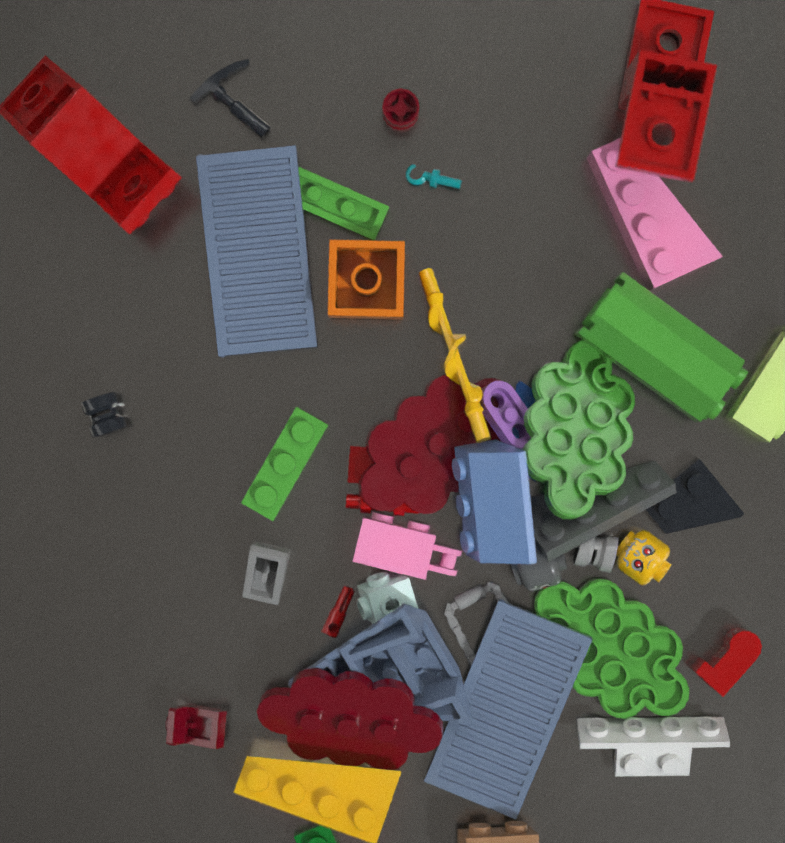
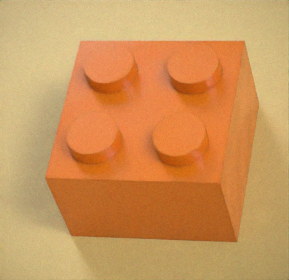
M329 240L328 317L403 320L405 241Z

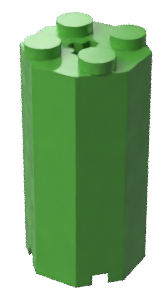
M621 272L614 279L616 283L612 289H606L582 322L588 328L584 326L579 328L575 335L693 421L701 422L707 418L715 419L726 403L722 400L723 396L730 387L735 390L748 374V371L742 367L745 360L630 276Z

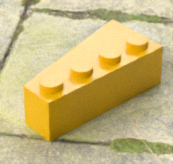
M247 756L234 793L364 842L377 843L402 771Z

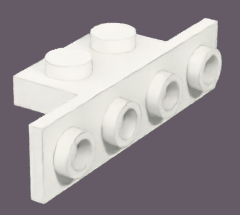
M594 717L577 718L576 720L580 749H615L613 766L615 777L689 776L692 748L730 747V738L724 717H629L626 719Z

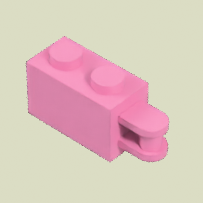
M372 512L371 518L363 517L353 562L421 579H426L428 570L456 576L457 570L454 567L457 556H461L462 550L436 544V534L429 532L430 525L410 520L407 526L393 523L394 516L379 512ZM433 550L443 552L440 565L430 563Z

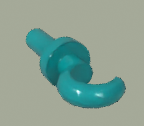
M411 164L406 170V179L412 185H421L428 181L430 182V187L434 188L438 184L457 189L461 188L462 180L440 175V170L434 169L432 173L424 171L422 177L417 180L410 177V172L416 167L415 164Z

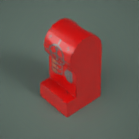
M745 628L731 629L724 637L723 646L708 662L698 657L689 668L716 693L724 697L759 657L762 649L761 641L756 634Z

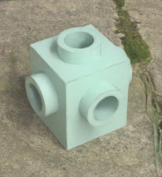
M378 572L370 575L367 578V582L357 585L360 598L356 599L359 613L364 620L367 619L372 624L403 604L418 608L410 579L404 574Z

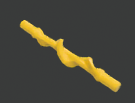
M424 269L419 272V276L430 307L428 322L435 332L444 337L449 351L444 363V371L452 381L461 386L466 399L465 414L470 421L476 442H485L491 436L482 413L484 409L480 404L483 392L480 386L469 382L458 351L459 345L466 340V335L452 334L443 308V293L440 292L433 269Z

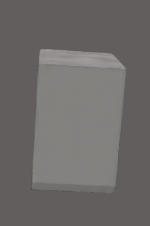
M255 541L249 551L242 597L278 605L291 549Z

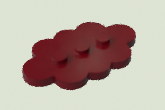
M440 375L432 379L426 386L423 396H408L401 400L396 407L394 420L382 421L374 425L369 431L366 439V451L373 464L361 475L359 494L363 502L370 508L379 511H392L404 503L412 511L421 514H433L441 510L447 503L450 492H459L458 481L455 479L452 471V460L455 458L454 447L477 442L470 421L465 414L466 399L461 386L452 381L447 375ZM482 378L473 384L480 386L482 389L494 381L502 380ZM491 397L492 405L498 408V401L496 398ZM485 419L487 428L491 436L489 440L496 439L498 441H501L492 429V427L490 426V424L488 423V421Z
M307 668L300 671L294 677L291 688L274 687L267 690L261 696L257 708V716L261 724L272 732L287 735L288 747L295 755L309 761L328 757L336 765L357 767L367 763L374 769H398L406 763L409 752L426 753L434 750L440 744L444 730L443 721L436 712L423 706L414 705V694L405 683L392 678L372 682L366 675L357 671H346L334 677L325 670Z

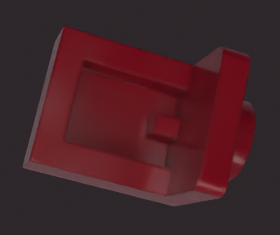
M194 704L171 707L165 723L167 732L166 744L176 746L185 743L211 749L224 748L227 710Z

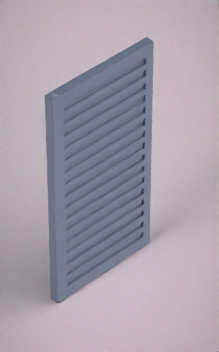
M296 145L210 155L198 154L196 162L218 356L223 358L227 355L317 347Z
M499 599L464 682L472 715V723L458 724V720L448 721L424 782L517 819L593 638L509 604L503 599Z

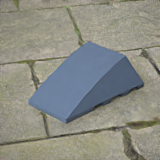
M403 604L308 667L325 670L334 677L346 671H357L366 675L372 682L389 678L402 681L413 692L414 705L433 710L440 716L442 721L458 720V724L472 723V715L459 666L425 610ZM294 677L289 680L288 685L290 688Z

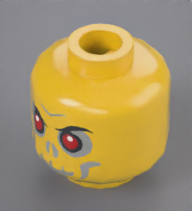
M641 530L637 533L630 531L617 548V568L640 585H646L652 579L659 583L672 566V564L666 561L670 555V548L647 530Z

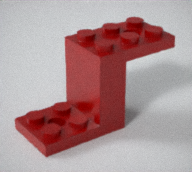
M639 0L618 109L626 110L615 164L616 168L690 183L694 181L717 68L715 64L704 62L714 11L663 0ZM666 32L675 34L679 39V48L675 51L663 49L660 44V36ZM663 125L670 129L672 141L669 145L660 146L653 141L651 133L655 126Z
M46 55L0 104V115L36 150L91 197L129 235L135 228L142 226L147 221L150 212L162 199L172 194L177 182L182 178L134 136L83 86Z

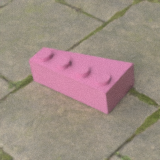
M621 138L591 151L587 157L588 163L647 290L650 291L723 257L659 176L615 167Z

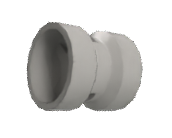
M610 535L596 536L575 547L573 565L581 567L593 565L599 571L610 573L617 554L618 537Z

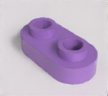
M494 381L482 388L483 395L480 404L484 409L482 412L483 416L501 442L523 449L524 445L531 438L524 426V415L528 408L510 384L504 381ZM491 397L496 398L498 401V408L492 405ZM513 427L519 431V439L514 437L512 433Z

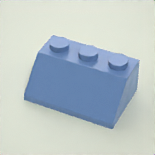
M496 439L454 447L455 458L452 460V471L459 486L456 507L459 515L462 517L463 531L460 533V544L464 553L479 563H537L526 451Z

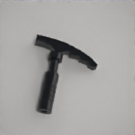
M248 59L234 62L217 71L189 98L190 102L196 105L203 97L213 93L212 97L219 102L221 100L227 105L230 112L259 137L263 138L271 128L241 101L231 98L226 93L227 90L220 85V82L222 80L226 81L231 73L235 74L240 69L244 70L249 67L250 61Z

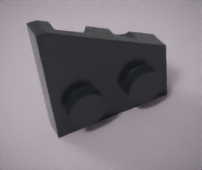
M699 458L672 478L676 484L677 493L645 510L664 534L736 519L744 515V512Z

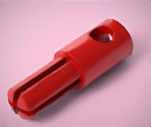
M348 586L342 588L334 608L331 609L323 626L322 633L333 638L337 637L347 615L345 613L355 593L352 588Z

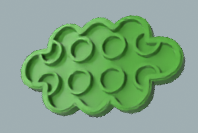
M583 340L575 342L565 352L563 362L548 363L534 375L531 384L536 402L526 410L524 415V426L531 437L522 449L526 451L528 475L534 480L545 483L544 498L548 509L555 516L569 520L586 514L593 505L595 495H606L617 490L622 485L626 476V465L621 455L631 447L633 442V431L626 418L632 413L635 406V394L631 386L623 378L612 375V361Z
M603 578L589 580L579 590L565 581H561L558 585L538 590L534 597L536 615L593 638L573 684V688L577 693L583 696H598L599 703L603 709L615 718L626 719L635 716L644 706L660 716L677 714L685 707L689 699V686L687 680L675 669L683 654L681 639L672 629L664 625H656L653 612L646 604L638 600H625L623 592L617 584Z

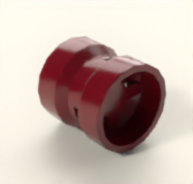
M403 88L394 89L387 94L382 105L383 120L387 127L393 131L404 132L415 126L420 109L419 101L415 94Z

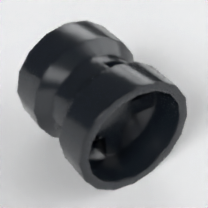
M116 392L106 393L80 403L83 413L89 416L91 422L89 430L92 439L127 427L124 416L119 414L117 409L119 401ZM110 410L109 413L100 416L96 415Z

